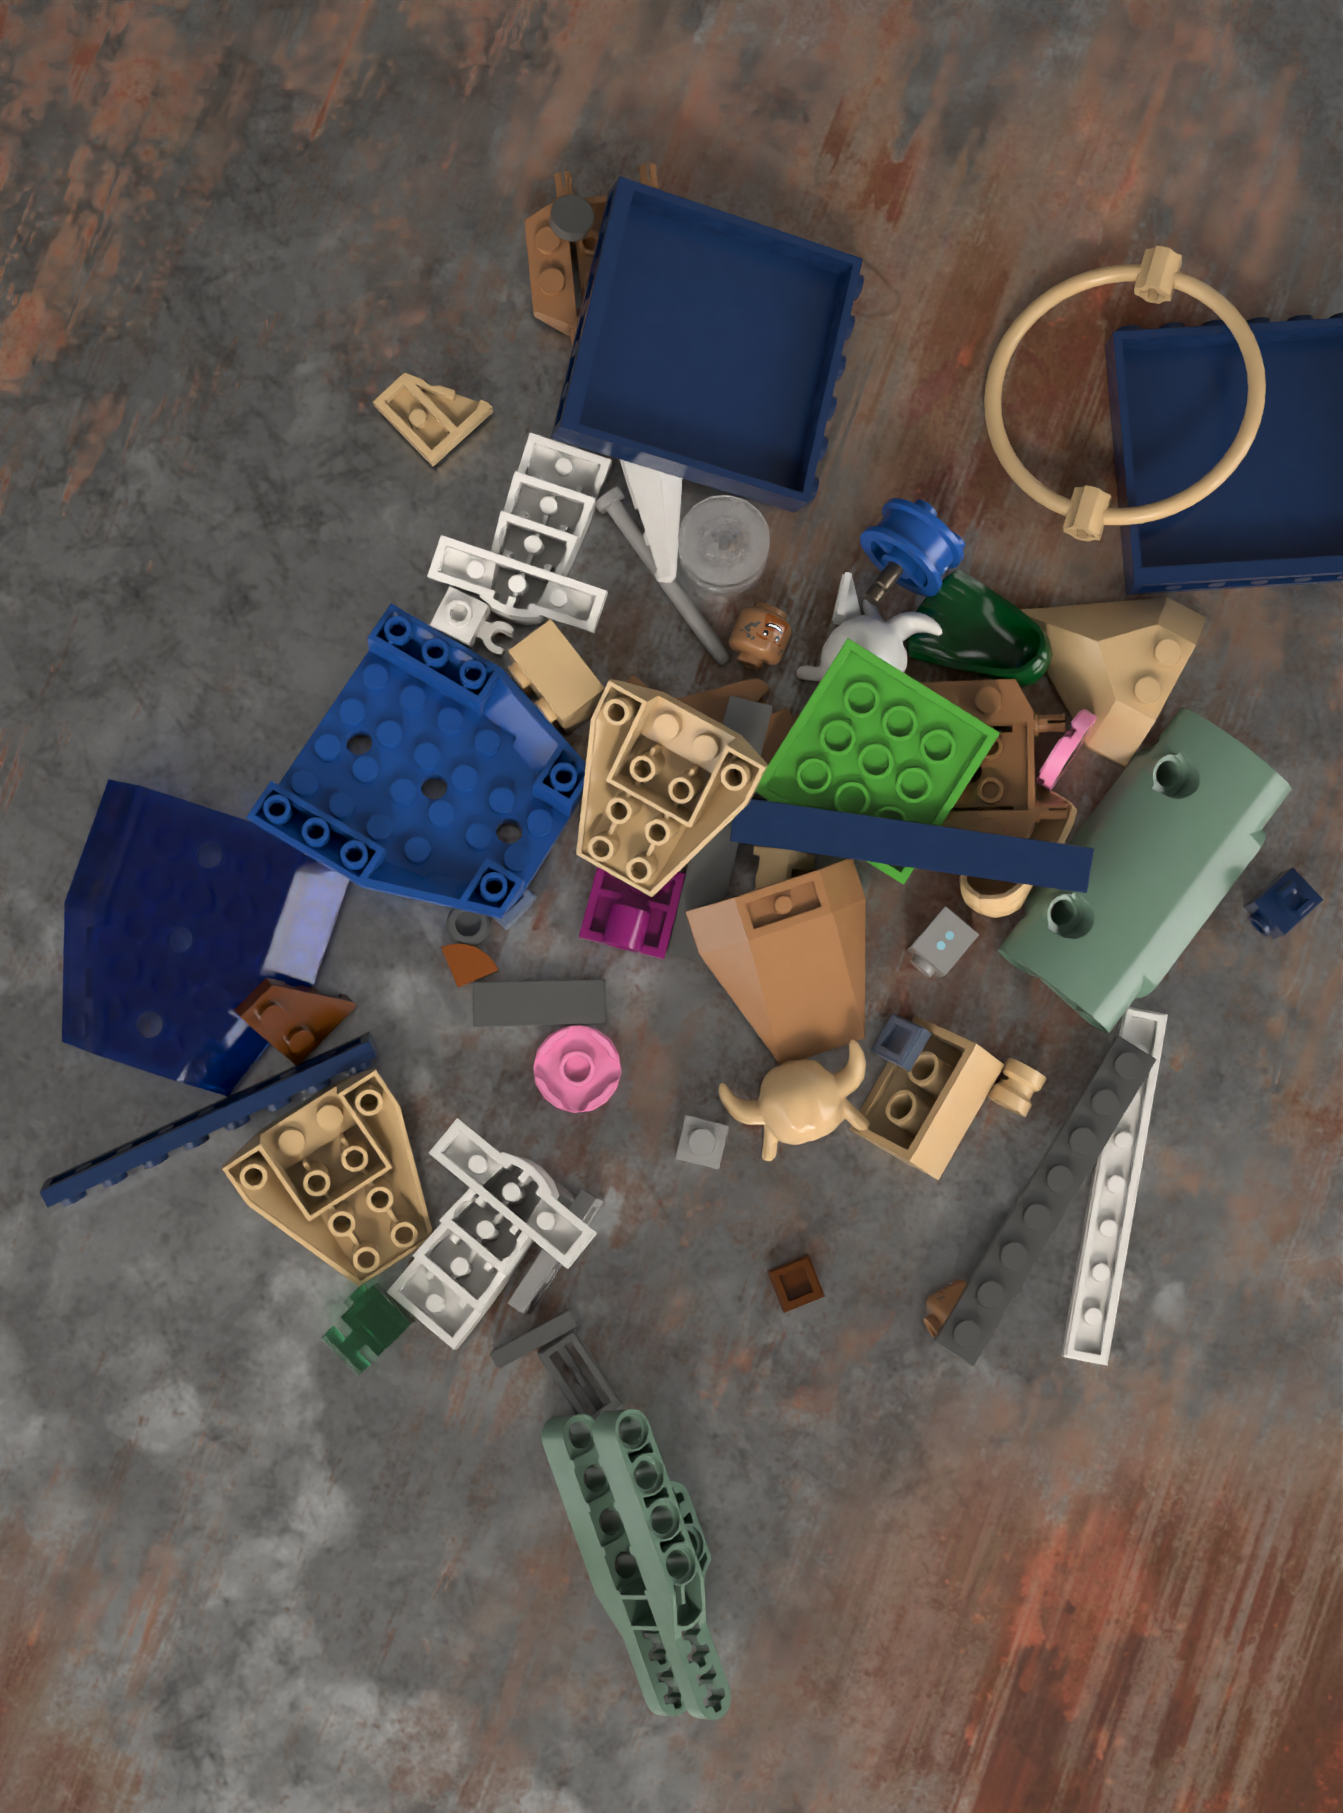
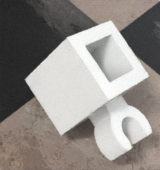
M449 586L430 623L431 627L473 652L476 651L480 642L484 643L486 650L492 656L503 658L505 652L503 648L493 644L494 636L504 633L513 638L515 634L513 627L506 622L497 621L490 623L493 616L488 604Z

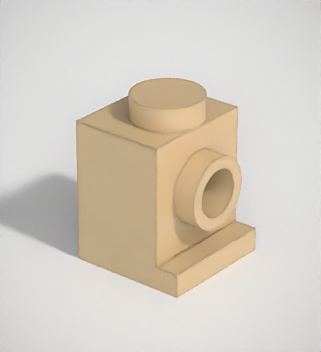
M754 846L753 855L760 856L758 870L755 875V890L810 872V870H813L815 855L787 849Z

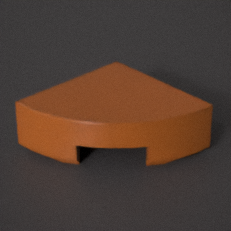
M449 944L441 947L458 988L499 972L494 961L485 952L474 946Z

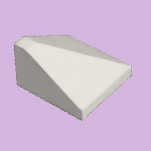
M849 572L842 574L832 617L833 624L840 625L847 619L861 615L852 573Z

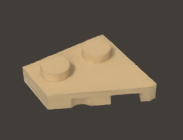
M403 373L373 401L375 408L432 467L493 413L492 406L484 400L480 399L477 402L456 394L455 390L441 385H429L424 379L407 373Z

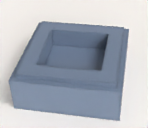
M892 1013L870 1051L910 1072L932 1033L924 1027Z

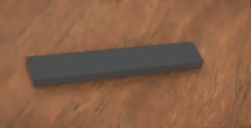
M729 696L723 725L741 734L761 757L773 706ZM732 821L689 861L667 951L669 954L704 962L698 954L685 911L726 898L739 842L730 841Z

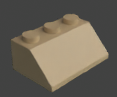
M914 1015L911 1022L924 1027L932 1033L910 1072L889 1061L887 1062L859 1111L868 1119L870 1125L866 1130H858L851 1125L849 1130L906 1164L939 1180L1004 1064L978 1044Z

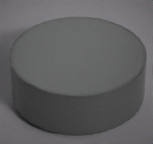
M564 195L554 202L549 216V224L552 231L559 238L572 242L585 238L589 234L594 220V212L591 205L585 199L576 195Z
M453 908L448 914L446 926L449 935L455 942L476 946L485 941L490 934L491 919L490 916Z

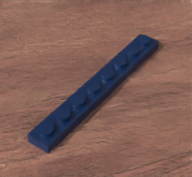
M367 1032L308 1059L298 1066L295 1065L45 1180L39 1193L47 1208L61 1202L63 1207L74 1204L87 1195V1189L102 1183L104 1188L113 1186L127 1178V1171L143 1164L145 1169L152 1168L169 1158L168 1152L181 1146H184L185 1150L196 1148L210 1139L208 1134L222 1127H225L226 1131L235 1130L251 1120L249 1115L265 1108L267 1113L276 1111L291 1102L290 1096L305 1089L308 1094L315 1093L332 1083L330 1078L344 1071L348 1075H353L367 1069L372 1065L371 1059L377 1057L375 1042L370 1032Z

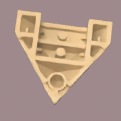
M1169 597L1021 609L1042 628L1050 639L1053 655L1045 673L1065 710L1068 709L1072 718L1081 709H1086L1098 716L1084 741L1086 748L1125 768L1160 714L1197 644L1206 617Z

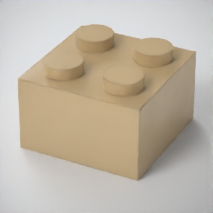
M551 619L508 650L512 665L508 667L512 674L511 679L527 697L531 694L537 699L535 701L536 706L556 729L559 727L567 737L592 718L605 688Z

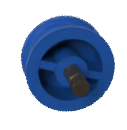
M901 498L889 499L882 507L883 518L876 526L867 527L860 535V543L865 554L881 571L874 584L864 594V598L875 606L881 602L886 595L885 593L895 583L918 595H936L942 587L941 577L947 569L959 566L964 558L963 549L966 546L964 540L957 533L951 531L937 518L936 510L926 501L917 499L913 503Z

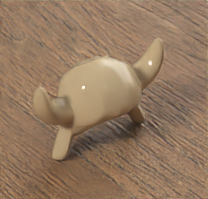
M851 1039L849 1042V1059L846 1066L836 1073H831L816 1060H787L780 1066L769 1070L760 1086L759 1098L744 1100L735 1096L725 1083H720L719 1085L720 1100L725 1110L736 1121L746 1125H764L762 1158L766 1161H772L775 1158L778 1141L790 1145L814 1141L833 1132L844 1119L858 1130H866L870 1125L868 1119L846 1099L849 1094L859 1087L865 1077L866 1061L864 1052L855 1039Z

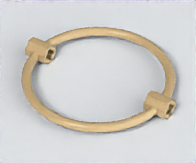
M1156 246L1146 249L1141 264H1121L1089 270L1070 277L1041 294L1019 314L1005 332L989 367L984 395L985 421L992 447L1001 465L1011 479L1035 501L1056 513L1066 516L1063 531L1078 540L1087 542L1100 540L1104 525L1142 524L1171 516L1193 506L1211 494L1234 472L1247 454L1261 423L1265 405L1266 379L1261 351L1253 332L1236 307L1221 293L1203 281L1180 272L1182 255L1175 253L1168 247ZM1136 282L1134 287L1135 295L1142 297L1146 302L1156 304L1171 301L1173 291L1177 289L1196 298L1212 309L1230 329L1242 352L1247 371V404L1240 429L1232 445L1214 468L1187 489L1155 503L1135 507L1110 508L1111 494L1103 492L1100 488L1086 485L1084 487H1075L1071 499L1047 488L1018 459L1004 428L1001 406L1002 385L1007 366L1018 343L1032 325L1048 310L1063 300L1087 289L1110 283Z

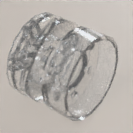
M731 495L711 496L691 508L683 518L678 534L679 573L690 590L702 599L716 603L734 602L753 592L763 579L770 548L769 527L761 512L747 500ZM720 537L729 538L728 551L719 550L718 543Z

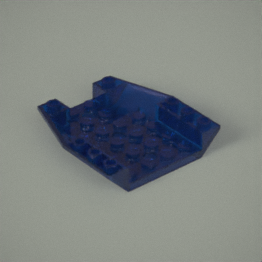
M108 779L64 902L62 1042L140 1070L229 1097L269 1045V1042L242 1020L234 1009L265 978L284 981L292 987L299 985L314 986L350 880L250 821L140 785ZM208 844H217L222 851L221 861L212 868L203 867L199 861L201 849ZM178 928H187L192 934L191 946L184 952H174L169 943L171 934ZM155 1012L162 1019V1029L157 1036L147 1038L140 1031V1021L147 1013Z

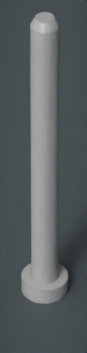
M615 487L603 494L596 501L595 506L601 514L609 513L656 579L655 573L657 568L650 546H646L643 537L644 532L621 502L625 498L624 493L619 487ZM677 578L672 583L658 582L715 663L724 666L731 661L730 652Z

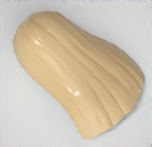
M1036 786V800H1040V802L1067 801V820H1040V824H1036L1029 839L1064 844L1074 824L1077 809L1072 802L1060 796V794L1052 791L1049 792L1041 786ZM1013 807L979 808L978 811L1013 810ZM960 875V890L965 904L976 913L993 918L1008 916L1019 910L1033 886Z

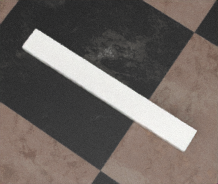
M1128 1007L1119 1019L1117 1036L1122 1037L1157 1060L1094 1164L1061 1351L1062 1357L1108 1366L1168 1014Z

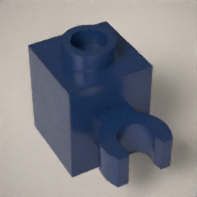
M1292 867L1281 872L1249 901L1244 908L1250 914L1248 917L1250 924L1261 935L1265 937L1270 935L1273 939L1286 935L1323 899Z

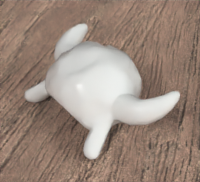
M864 599L862 609L865 615L847 619L835 628L822 648L820 666L806 665L797 669V678L820 682L847 638L904 673L907 667V651L903 646V641L916 633H929L939 636L942 634V629L933 618L912 611L899 613L884 621L877 606Z

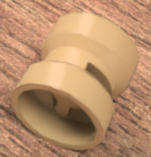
M1008 1057L1002 1068L1005 1078L1001 1079L999 1083L993 1084L987 1097L1003 1108L1025 1118L1032 1106L1030 1099L1033 1093L1041 1090L1047 1078L1028 1065Z

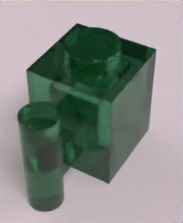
M379 1283L372 1285L369 1289L362 1284L344 1301V1304L349 1309L340 1318L353 1330L347 1337L334 1325L321 1337L357 1377L371 1365L359 1352L365 1345L379 1356L415 1322L407 1311Z

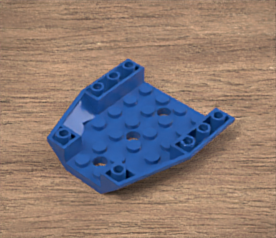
M391 603L368 636L369 651L280 783L277 785L272 781L269 782L246 818L361 888L502 919L522 896L525 889L528 888L569 823L583 795L586 762L556 728L548 722L540 710L504 669ZM362 735L371 740L372 746L365 754L357 755L348 750V741L354 736ZM431 779L442 781L447 787L446 793L438 799L426 797L421 791L426 781ZM511 823L519 827L522 835L517 842L507 844L499 840L496 835L497 829L503 824Z

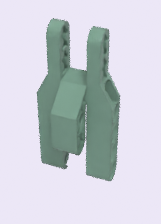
M631 1408L600 1412L601 1414L597 1416L596 1420L586 1414L562 1415L550 1418L545 1423L541 1435L545 1453L595 1594L624 1639L647 1706L654 1714L675 1717L687 1710L694 1718L707 1720L722 1718L730 1707L731 1692L706 1622L704 1576L712 1557L690 1495L682 1483L669 1480L645 1414L640 1410ZM619 1425L621 1427V1438L618 1431ZM569 1429L572 1432V1442L569 1440ZM635 1470H636V1474H637V1479H636V1481H635V1477H634V1472H635ZM585 1472H586V1474H587V1484H586V1485H585V1482H584V1473H585ZM600 1515L602 1516V1527H601V1528H600V1524H599ZM616 1557H617V1559H618V1567H617V1570H615V1565H614V1564H615V1559H616ZM641 1630H647L645 1632L646 1638L643 1637ZM683 1630H687V1631L683 1634V1636H684V1639H683V1638H682V1631H683ZM652 1643H656L657 1650L653 1653V1659H649L648 1652L653 1649ZM692 1645H695L696 1652L692 1654V1661H688L687 1654L692 1651ZM663 1672V1674L660 1676L661 1681H659L656 1673ZM696 1675H702L699 1678L700 1684L698 1683ZM667 1686H671L673 1691L668 1696L669 1703L664 1702L663 1697L668 1693ZM707 1689H711L712 1696L707 1699L708 1706H704L703 1699L708 1696Z

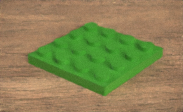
M847 638L767 766L755 792L772 802L941 826L1000 732ZM867 861L903 885L914 869Z

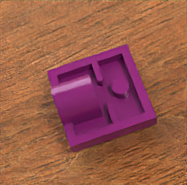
M597 867L579 938L664 960L686 874L678 872L653 897H650Z

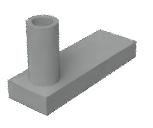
M554 1181L560 1195L557 1200L584 1223L589 1225L603 1204V1201L583 1189L580 1190L578 1195H575ZM542 1249L507 1304L522 1314H531L561 1269L562 1264Z

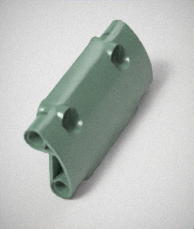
M1180 708L1158 737L1157 744H1153L1149 750L1144 749L1133 756L1129 765L1069 842L1070 845L1094 848L1087 893L1036 886L1029 893L1025 901L1026 917L1020 919L997 950L1012 965L1025 973L1039 978L1082 1018L1106 1034L1110 1033L1135 998L1145 997L1158 986L1260 850L1266 838L1263 827L1292 790L1288 782L1252 750L1212 722L1186 708ZM1055 904V910H1054L1053 914L1051 915V909H1052L1053 905Z

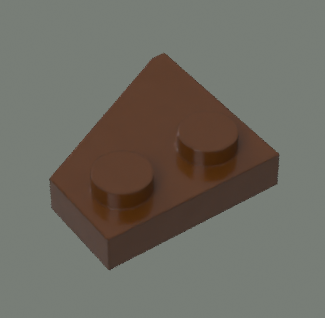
M265 978L234 1010L242 1020L294 1065L298 1066L357 1005L345 994H339L337 997L320 993L316 988L303 985L292 987L284 981Z

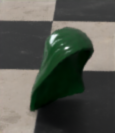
M959 569L946 576L942 580V587L934 596H927L916 611L933 618L940 625L942 634L937 636L929 633H916L906 639L907 652L912 658L975 673L991 680L1016 679L1020 688L1036 683L1047 671L1053 655L1050 639L1039 625L1011 602Z

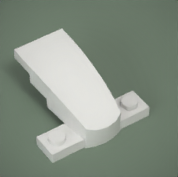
M529 433L518 471H515L504 511L501 510L491 552L441 535L427 577L480 595L481 600L489 605L494 615L509 623L532 625L542 623L545 618L594 634L608 592L568 578L567 575L594 515L595 503L603 491L612 460Z
M458 1118L430 1150L429 1154L470 1188L439 1220L441 1224L412 1255L415 1259L387 1291L390 1296L453 1350H457L476 1327L506 1286L534 1242L569 1269L597 1234V1232L557 1200L560 1195L554 1180L540 1165L524 1157L505 1152L500 1153Z

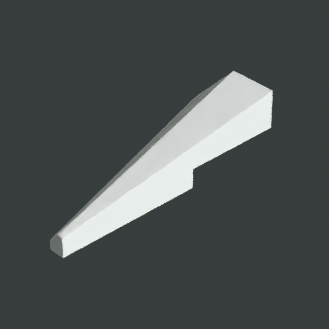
M620 460L634 508L639 510L645 529L643 537L646 546H650L657 568L655 573L658 582L672 583L676 578L682 478Z

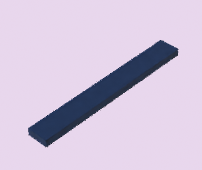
M751 799L749 804L733 819L730 841L1082 893H1087L1094 853V848L758 799Z

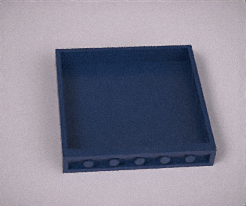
M619 176L608 192L551 438L793 513L797 512L809 502L811 503L818 491L819 478L815 477L817 464L822 461L828 446V437L824 436L826 423L833 417L837 406V396L833 395L835 382L841 378L846 365V356L842 355L844 342L851 336L855 324V316L851 315L853 301L858 299L864 283V276L860 275L863 258Z
M1343 312L1334 314L1328 319H1313L1311 315H1297L1287 319V321L1270 322V319L1267 317H1257L1246 321L1261 351L1266 379L1265 405L1255 439L1234 472L1211 494L1193 506L1159 520L1120 526L1126 595L1343 582ZM1212 320L1202 324V326L1185 327L1184 323L1173 322L1164 324L1159 329L1145 330L1140 325H1127L1113 331L1105 345L1118 508L1155 503L1187 489L1214 468L1228 451L1240 429L1247 404L1248 382L1246 366L1239 344L1223 320Z

